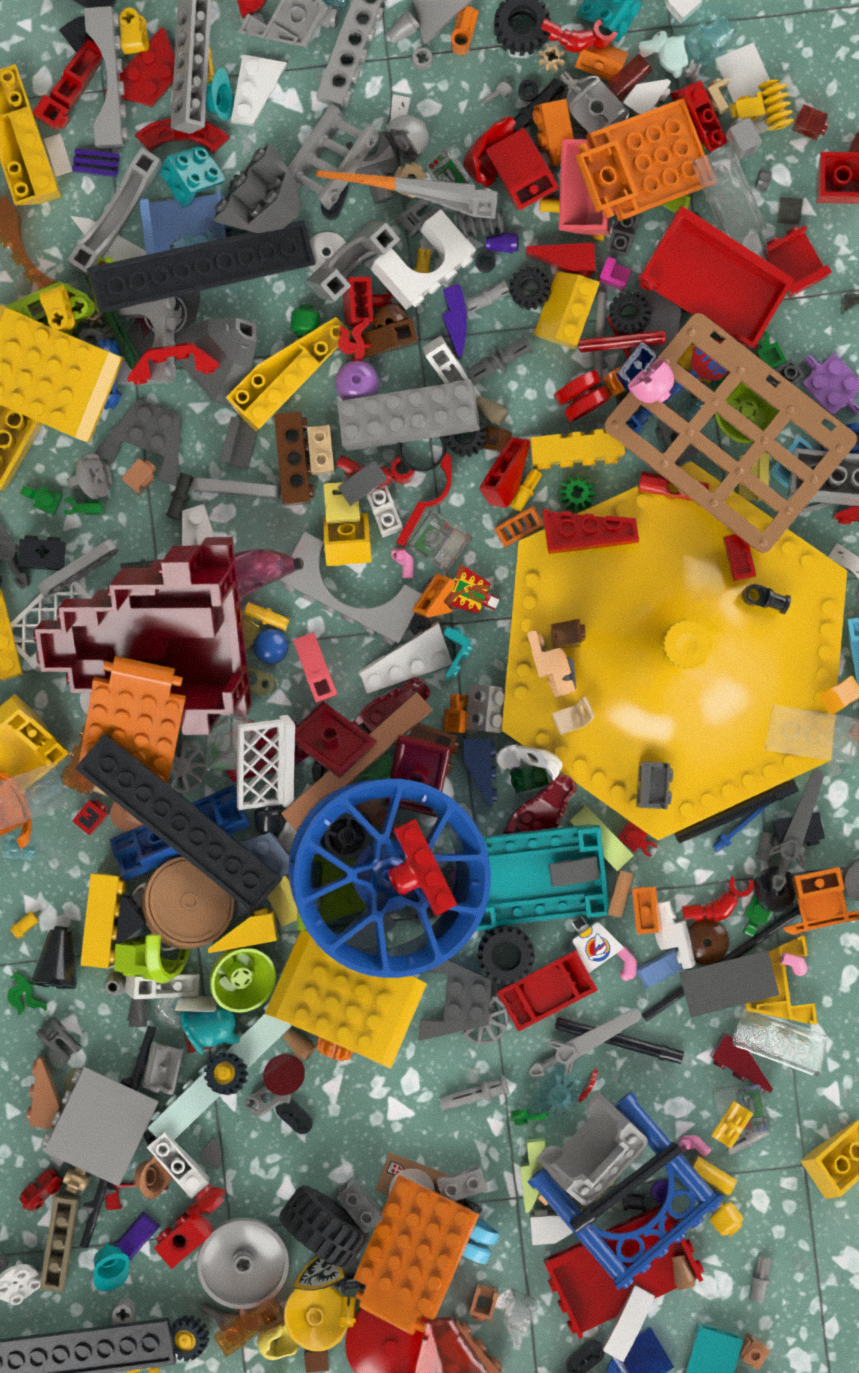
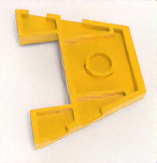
M804 935L768 952L780 995L745 1004L746 1011L812 1025L818 1024L815 1003L791 1006L785 964L780 963L783 952L799 957L808 956Z

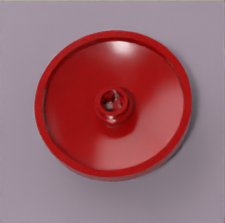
M363 1309L357 1311L354 1315L356 1322L353 1323V1327H348L345 1339L347 1359L355 1373L428 1372L436 1353V1334L429 1318L422 1316L420 1320L427 1324L423 1333L416 1330L411 1335Z

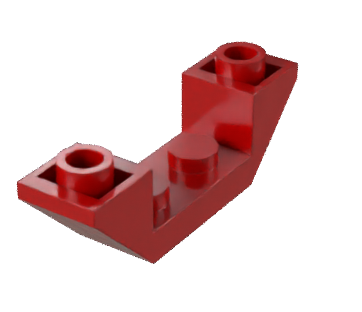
M193 342L146 349L131 370L127 379L128 382H134V385L148 383L147 379H151L152 376L149 360H153V363L166 362L167 357L176 356V360L189 358V354L193 353L196 372L201 371L202 374L214 373L215 369L219 368V361Z

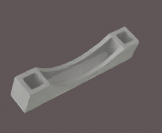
M111 6L84 8L86 32L100 49L107 70L105 102L93 123L95 146L98 149L125 147V141H128V130L123 125V118H126V106L122 104L121 95L125 94V89L119 72H123L122 59L118 58L117 51L121 49L120 36H116V27L119 26L118 13H114Z
M140 148L129 165L109 205L91 230L79 241L67 261L73 268L87 276L86 269L96 266L99 259L104 257L139 204V200L142 199L163 165L159 158L144 148Z

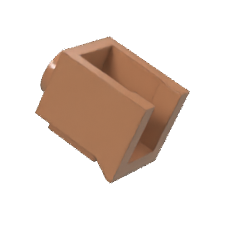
M138 459L121 479L141 496L142 488L146 489L155 479L154 475L156 473L154 471L156 467L147 459L144 462Z
M476 1283L469 1307V1314L473 1315L472 1318L483 1322L486 1319H492L499 1295L498 1289ZM479 1295L490 1298L487 1308L476 1305Z
M747 1333L743 1339L739 1356L742 1361L759 1370L770 1353V1349L767 1344Z

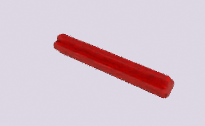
M661 330L580 339L578 349L583 353L665 344L666 333Z

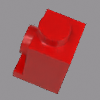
M45 94L33 111V115L38 121L43 122L57 132L60 128L65 129L70 121L68 109ZM52 114H58L55 120L51 119Z

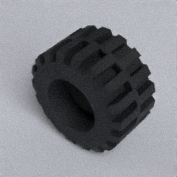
M506 0V2L502 1L499 4V9L496 10L494 18V35L497 36L496 41L498 44H502V49L505 51L509 49L510 54L515 55V52H520L519 56H524L525 52L531 55L535 49L538 51L542 48V44H545L549 32L541 29V24L544 18L551 21V18H549L550 12L548 9H545V3L543 1L538 2V0ZM526 15L534 21L535 28L530 33L518 34L510 28L509 21L514 16Z
M498 926L483 936L478 946L477 957L481 970L490 980L492 979L499 984L505 983L506 985L513 982L517 983L520 979L527 976L535 961V951L529 937L520 929L512 926ZM504 941L515 944L519 950V960L511 968L499 967L492 957L495 946Z

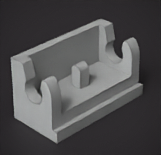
M152 1042L142 1087L157 1093L162 1091L173 1095L183 1050L170 1044Z

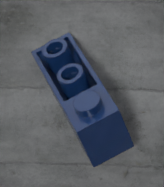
M491 738L463 739L464 763L488 806L493 807V802H497V789L492 788V779H496V766L491 765V757H496L495 743H491Z

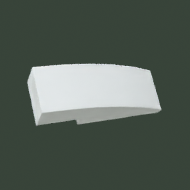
M634 1285L602 1346L604 1352L622 1362L625 1360L655 1298L653 1294Z

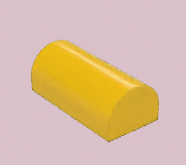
M697 1155L691 1163L692 1167L708 1185L724 1195H730L737 1180Z

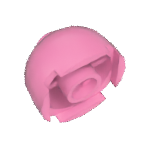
M664 359L650 364V369L638 373L628 384L629 390L638 400L644 403H653L658 400L661 403L671 395L669 391L674 384V374Z

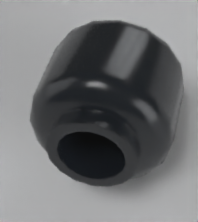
M277 805L257 808L254 811L256 831L262 834L271 832L277 836V833L284 828V817L281 814L283 812L282 808Z

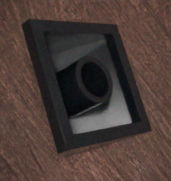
M128 895L120 898L116 944H121L146 925L142 909Z

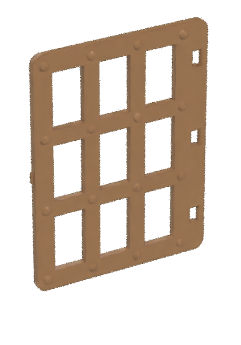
M697 313L688 320L655 362L664 359L674 374V380L703 402L702 408L688 423L662 402L659 403L657 400L653 403H644L638 400L630 391L607 418L604 428L609 435L677 487L682 495H687L756 551L767 553L855 446L857 436L847 426L709 318ZM713 331L725 339L721 344L710 337ZM691 343L729 372V375L715 392L676 363ZM768 375H771L780 382L776 388L765 380ZM740 382L779 411L764 431L725 401ZM640 405L679 434L664 454L625 425ZM715 413L754 442L739 462L700 433ZM824 418L836 426L832 432L821 424ZM789 421H792L829 450L814 470L775 441V438ZM689 444L693 445L728 473L727 477L713 493L675 464V461ZM764 452L768 453L803 481L789 501L785 500L749 471ZM739 483L778 512L763 533L724 503Z

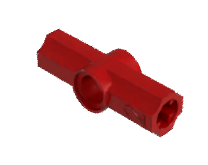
M641 472L638 484L639 492L665 496L670 500L682 499L694 502L687 495L684 496L679 491H670L668 488L670 482L660 474ZM699 482L709 490V483Z

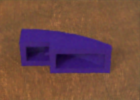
M459 283L443 289V296L449 311L442 314V319L457 359H461L463 356L467 329L465 301Z

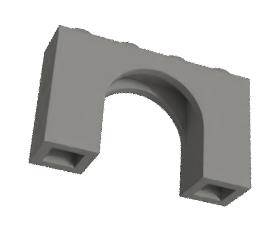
M369 220L306 280V283L319 298L335 302L351 287L345 278L359 263L373 254L385 255L400 238L386 222Z
M175 297L116 310L119 317L125 319L147 317L151 321L155 331L154 343L151 348L175 344ZM174 356L167 357V361L161 363H153V360H149L151 379H147L148 383L140 385L173 383L176 373ZM126 360L122 361L116 376V383L134 386V382H128L127 379L131 369Z

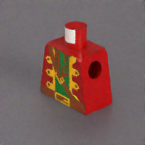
M460 564L453 580L456 584L446 597L444 603L450 608L479 614L482 605L495 610L500 598L488 593L491 583Z

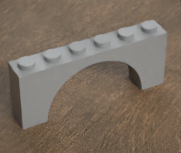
M304 532L279 578V581L283 583L281 587L292 593L296 589L303 593L301 596L303 599L311 603L315 600L322 603L321 608L332 614L334 611L343 614L341 619L350 624H353L355 621L363 625L361 629L371 635L377 632L382 635V641L392 646L394 643L400 644L416 614L412 609L422 594L404 585L393 599L378 607L360 609L341 603L329 593L321 577L320 559L324 542ZM295 558L303 560V569H295L293 561Z

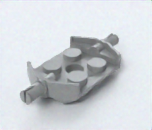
M567 71L560 75L559 78L569 89L566 96L568 111L588 133L628 119L630 111L597 76H588L580 80H574ZM593 103H600L603 106V111L601 113H594L591 110V105Z

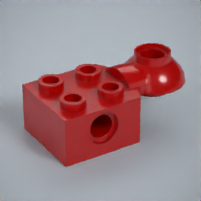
M208 1184L194 1196L196 1201L187 1208V1212L185 1211L176 1219V1222L173 1224L174 1227L170 1228L167 1226L158 1234V1237L155 1239L157 1243L154 1249L171 1269L212 1234L211 1230L214 1228L203 1212L209 1215L224 1202L222 1196L226 1193L225 1189L212 1187ZM177 1235H183L186 1240L178 1239Z

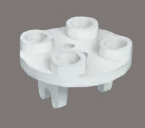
M18 1260L16 1266L5 1270L0 1275V1299L10 1302L12 1305H18L23 1299L39 1289L41 1281L35 1267L22 1264Z

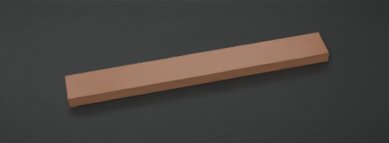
M416 692L369 734L377 740V743L341 778L328 771L281 813L283 817L297 831L303 819L320 800L335 790L351 784L397 743L398 734H407L433 709Z

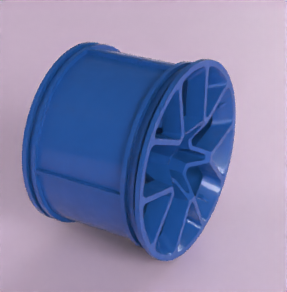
M404 779L360 781L341 787L328 794L310 810L300 824L293 839L288 862V876L292 897L304 926L316 944L331 958L345 967L362 974L382 978H400L420 974L441 965L454 956L468 942L479 926L486 910L491 886V870L487 848L479 829L469 814L457 802L438 789L423 783ZM388 797L390 798V804L382 831L378 832L356 809V805L372 799ZM401 799L419 802L429 807L438 816L426 839L430 850H432L445 826L455 852L433 854L436 862L456 861V877L452 895L457 905L443 912L432 926L426 913V908L430 905L421 892V888H416L404 895L399 894L389 879V870L405 861V854L399 842L389 839ZM343 813H349L374 839L372 844L360 853L355 864L351 867L324 849L320 844V840L326 830ZM319 854L341 869L344 875L317 889H312L311 869L314 855ZM352 882L357 894L366 903L368 912L342 933L334 934L323 921L315 901L318 897ZM407 905L416 908L424 933L404 944L386 948L382 920L385 913L402 909ZM374 921L378 949L358 947L345 942L368 923Z

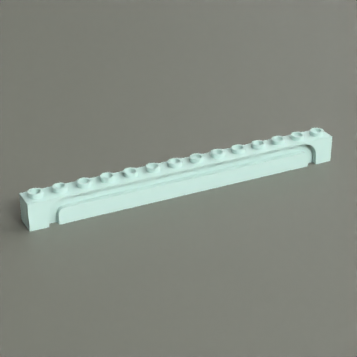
M366 908L361 914L365 915L368 909ZM387 913L382 918L384 936L396 925V922ZM354 920V921H353L351 924H349L345 929H347L349 926H351V925H352L354 922H356V921ZM374 921L368 923L345 942L354 946L371 949L377 943ZM265 1014L260 1018L256 1015L247 1024L250 1028L244 1034L241 1031L236 1034L240 1038V1042L232 1044L228 1049L223 1047L218 1053L227 1052L237 1055L244 1060L243 1063L249 1068L292 1025ZM207 1064L198 1071L200 1076L195 1081L190 1079L182 1087L184 1092L179 1097L173 1095L165 1103L167 1108L162 1113L158 1110L151 1117V1124L148 1126V1129L156 1138L165 1132L171 1139L175 1140L221 1095L212 1091V1088L207 1086L208 1082L204 1079V1076H206L204 1068L208 1067Z

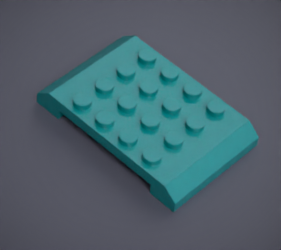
M586 824L483 837L490 861L491 886L486 910L476 931L496 929V926L581 915H586L587 918L607 916L609 903L600 825ZM591 855L597 856L600 879L571 885L551 886L548 864L566 859L575 860Z

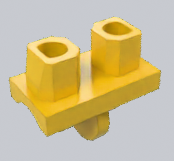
M733 1100L711 1136L731 1149L753 1113Z

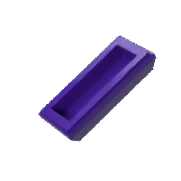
M143 1211L113 1246L121 1249L131 1260L159 1229L160 1225Z

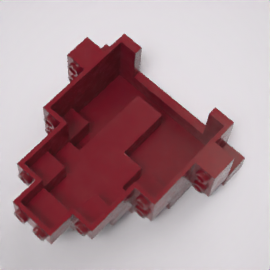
M206 537L201 545L173 546L164 559L154 560L149 568H122L111 584L108 585L107 590H98L91 599H65L57 608V620H42L33 631V640L37 642L38 648L36 660L40 664L41 672H67L66 683L70 685L71 693H91L94 677L110 680L111 672L103 670L104 661L114 662L115 656L174 668V676L183 677L181 687L172 685L170 693L186 696L180 724L183 735H210L220 716H247L252 707L233 537Z

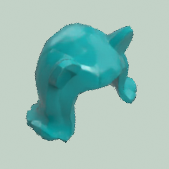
M217 1005L215 1012H180V1021L184 1033L200 1055L204 1054L203 1049L207 1047H214L224 1042L227 1044H237L240 1042V1038L234 1034L235 1012L228 1011L220 1005Z

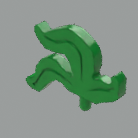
M20 973L11 976V979L15 978L18 985L9 989L7 999L18 1010L17 1015H21L24 1011L23 1002L20 1000L24 992L26 993L25 1003L28 1007L47 1010L45 1002L33 998L31 987L35 985L31 984L32 982L29 983L28 979Z

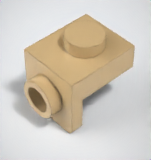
M720 78L715 79L708 84L709 87L706 91L718 117L725 114L729 108L720 92L728 86V78L723 80Z

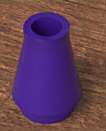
M511 231L486 237V250L509 254L518 252V233Z

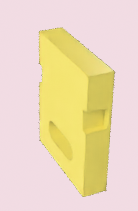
M343 482L324 484L326 524L360 521L359 501L350 506L343 495H333L334 492H340L338 486Z

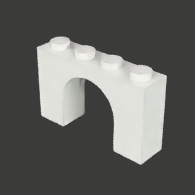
M439 210L425 221L420 230L439 254L440 267L436 271L431 273L413 271L392 248L385 255L376 259L371 267L373 273L406 310L412 305L417 307L425 299L424 295L428 292L430 294L436 292L441 287L440 283L443 280H451L458 273L457 269L461 266L466 268L474 260L472 257L476 249L442 210Z

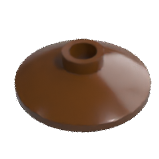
M703 919V921H696L688 927L696 963L710 965L724 957L728 950L729 939L726 930L719 923ZM706 938L711 940V945L708 947L703 945V941Z

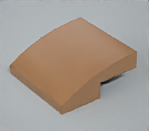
M618 871L607 915L623 918L635 876L634 873Z

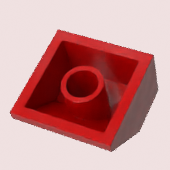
M820 152L816 179V203L859 204V152Z

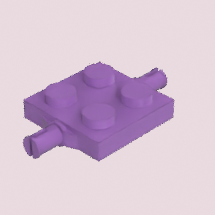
M835 353L820 363L809 354L803 361L812 371L801 385L832 416L839 409L846 406L856 416L859 413V406L853 399L859 391V378Z

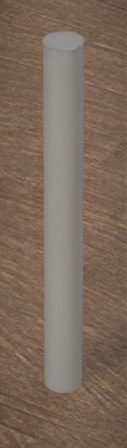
M605 292L597 293L595 338L604 337ZM604 350L594 351V370L598 372L601 378L600 383H602Z

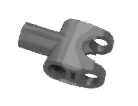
M384 132L378 133L379 148L377 152L372 156L365 157L354 174L387 176L397 171L398 167L393 150ZM352 141L346 143V148L351 150L353 147ZM369 185L375 204L385 203L394 198L392 190Z

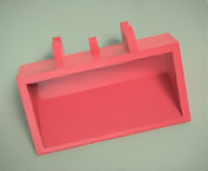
M562 140L559 230L584 235H610V218L606 219L603 211L596 213L574 157L580 154L578 145L586 142L589 150H591L588 140Z

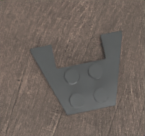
M137 400L94 454L114 463L122 442H126L163 456L165 459L157 479L176 487L178 482L181 416Z
M449 959L441 965L426 971L447 974L444 1021L420 1019L418 1040L430 1039L489 1025L492 979L490 980L488 977L458 965Z

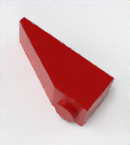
M594 243L526 246V256L565 273L578 274L587 278L591 277L590 274L595 273Z
M511 437L479 486L481 493L490 506L508 508L518 492L530 446L529 439Z

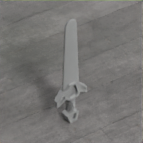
M632 1009L566 1043L556 1040L549 1041L545 1045L557 1049L556 1054L546 1059L545 1062L543 1061V1063L536 1061L529 1068V1074L532 1078L544 1076L546 1069L562 1063L566 1065L564 1076L571 1073L574 1060L641 1019V1012L638 1009Z

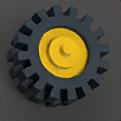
M227 1052L218 1053V1056H212V1060L206 1063L208 1067L204 1068V1072H206L204 1079L208 1082L207 1086L218 1094H236L238 1090L244 1088L242 1085L248 1081L246 1080V1076H249L248 1071H246L248 1067L243 1063L244 1060L237 1055Z
M187 1315L183 1316L170 1326L175 1354L178 1355L176 1359L178 1360L182 1358L186 1362L190 1358L191 1361L195 1360L208 1346L207 1344L210 1340L207 1337L209 1330L205 1331L206 1324L204 1323L201 1326L199 1324L201 1319L198 1318L195 1321V1316H190L189 1318H187Z

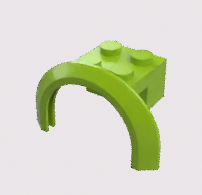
M161 935L137 936L115 945L114 971L123 972L124 976L142 975L143 979L154 980L161 984L168 983L184 969L191 949H180L177 960L160 958Z

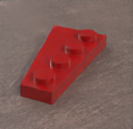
M542 509L548 554L639 543L636 518L607 515L606 517H599L587 513L579 515L571 514V512L567 511L559 513Z

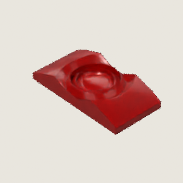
M574 950L527 974L519 982L510 983L498 990L497 994L519 1032L598 991L577 950Z

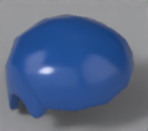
M266 628L260 631L254 639L255 654L265 664L276 665L282 662L288 653L287 640L284 634L277 629Z

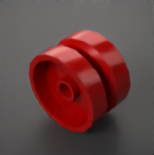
M596 370L573 379L553 395L560 406L573 402L564 411V415L569 423L591 413L612 398L606 387L593 390L601 382V378Z

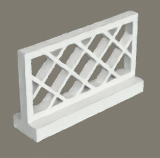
M76 581L70 584V592H58L53 595L55 596L54 608H43L45 597L40 593L11 622L12 630L14 628H22V640H15L18 653L39 673H41L40 664L37 663L36 653L31 658L26 653V643H37L34 640H26L27 628H36L42 621L43 612H54V620H57L59 596H70V599H74V596H84L86 599H91L92 597ZM30 612H38V624H27V615Z
M288 715L279 716V720L238 725V810L280 804L286 808L293 803L295 723ZM277 727V733L271 740L264 735L270 728ZM254 730L257 734L248 743L244 739V731ZM262 737L268 743L258 751L253 745ZM273 746L277 749V754L269 760L264 754ZM252 749L256 756L247 763L244 760V755ZM262 758L267 764L258 772L253 766ZM273 767L276 769V775L269 781L264 777V774ZM249 770H252L257 775L249 783H246L244 775ZM260 779H263L267 784L260 792H257L252 787ZM271 787L276 790V798L266 799L264 797L266 792ZM249 790L256 794L251 801L243 802V797Z

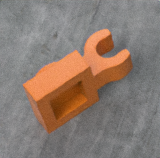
M450 695V709H445L444 732H466L467 711H464L463 708L468 703V695Z

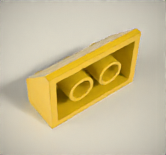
M556 272L550 287L551 295H548V302L545 301L533 335L576 350L600 282L578 274Z

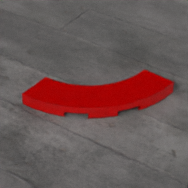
M171 118L155 121L135 134V137L150 153L159 146L169 142L191 141L206 147L215 154L230 139L223 130L205 121L204 128L190 134L171 129Z

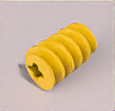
M777 79L758 85V89L762 91L764 108H766L764 116L768 117L765 120V124L769 126L767 131L779 130L794 122V119H787V116L793 113L792 110H785V107L789 106L791 102L783 101L784 98L789 96V93L782 92L787 87V84H780V80Z

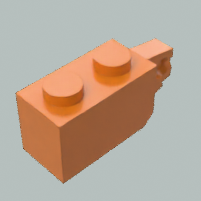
M566 99L533 106V120L538 128L537 141L542 151H547L551 166L561 165L562 140L574 139Z

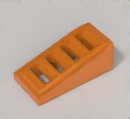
M534 505L496 526L494 529L505 548L543 527L544 521ZM530 513L537 524L535 526H533L528 517V514ZM523 518L528 527L526 531L519 520ZM514 522L521 534H516L511 523ZM504 527H507L512 536V539H508L505 531L503 530Z

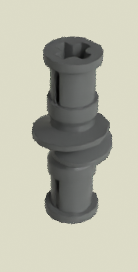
M523 334L522 338L516 342L506 345L502 350H500L498 345H495L496 353L489 349L487 351L490 357L482 359L481 362L470 368L466 367L465 369L474 385L478 384L477 381L492 375L498 369L507 373V364L513 363L517 358L528 352H534L525 335Z

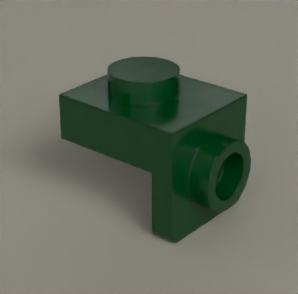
M529 766L510 772L511 784L515 793L549 784L545 768Z

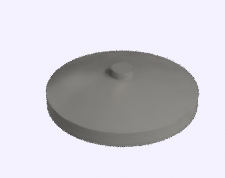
M246 1217L227 1220L211 1230L212 1234L201 1244L197 1258L198 1276L207 1294L218 1303L235 1309L254 1308L272 1299L284 1285L289 1270L288 1251L280 1234L269 1224L258 1219Z

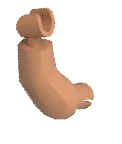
M372 799L356 805V809L364 812L371 825L379 826L382 829L387 809L380 801ZM393 822L390 836L394 835L393 829L399 827L395 822Z

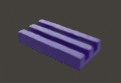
M75 148L73 172L117 178L120 154ZM80 155H81V156H89V157H97V158H105V159H113V160H115V161H114V162H109V161H101V160H93V159L80 158ZM79 163L113 167V171L78 166Z

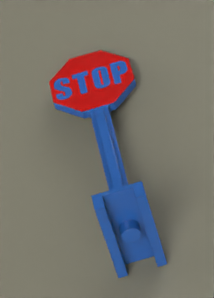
M715 340L719 344L723 342V340ZM697 347L693 348L692 370L689 373L695 378L719 381L729 373ZM675 383L669 391L671 395L662 403L666 404L682 391L684 387L679 383ZM646 408L640 409L626 423L630 429L641 435L643 433L642 425L649 420L648 417L652 413Z

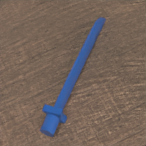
M769 805L756 810L727 836L721 834L718 837L719 840L712 845V848L718 853L725 846L731 845L732 843L729 840Z

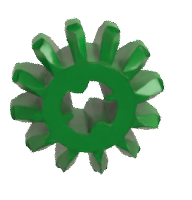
M576 474L575 481L571 475L567 476L569 484L561 481L560 485L565 489H559L557 492L560 495H565L559 499V502H568L565 506L566 510L571 505H574V513H577L578 505H580L583 511L586 510L585 503L588 505L593 504V501L588 497L596 496V492L589 491L594 488V483L586 485L589 477L586 476L582 482L580 481V474ZM573 488H577V491L581 489L580 498L577 499L576 496L574 498L571 495L574 491Z

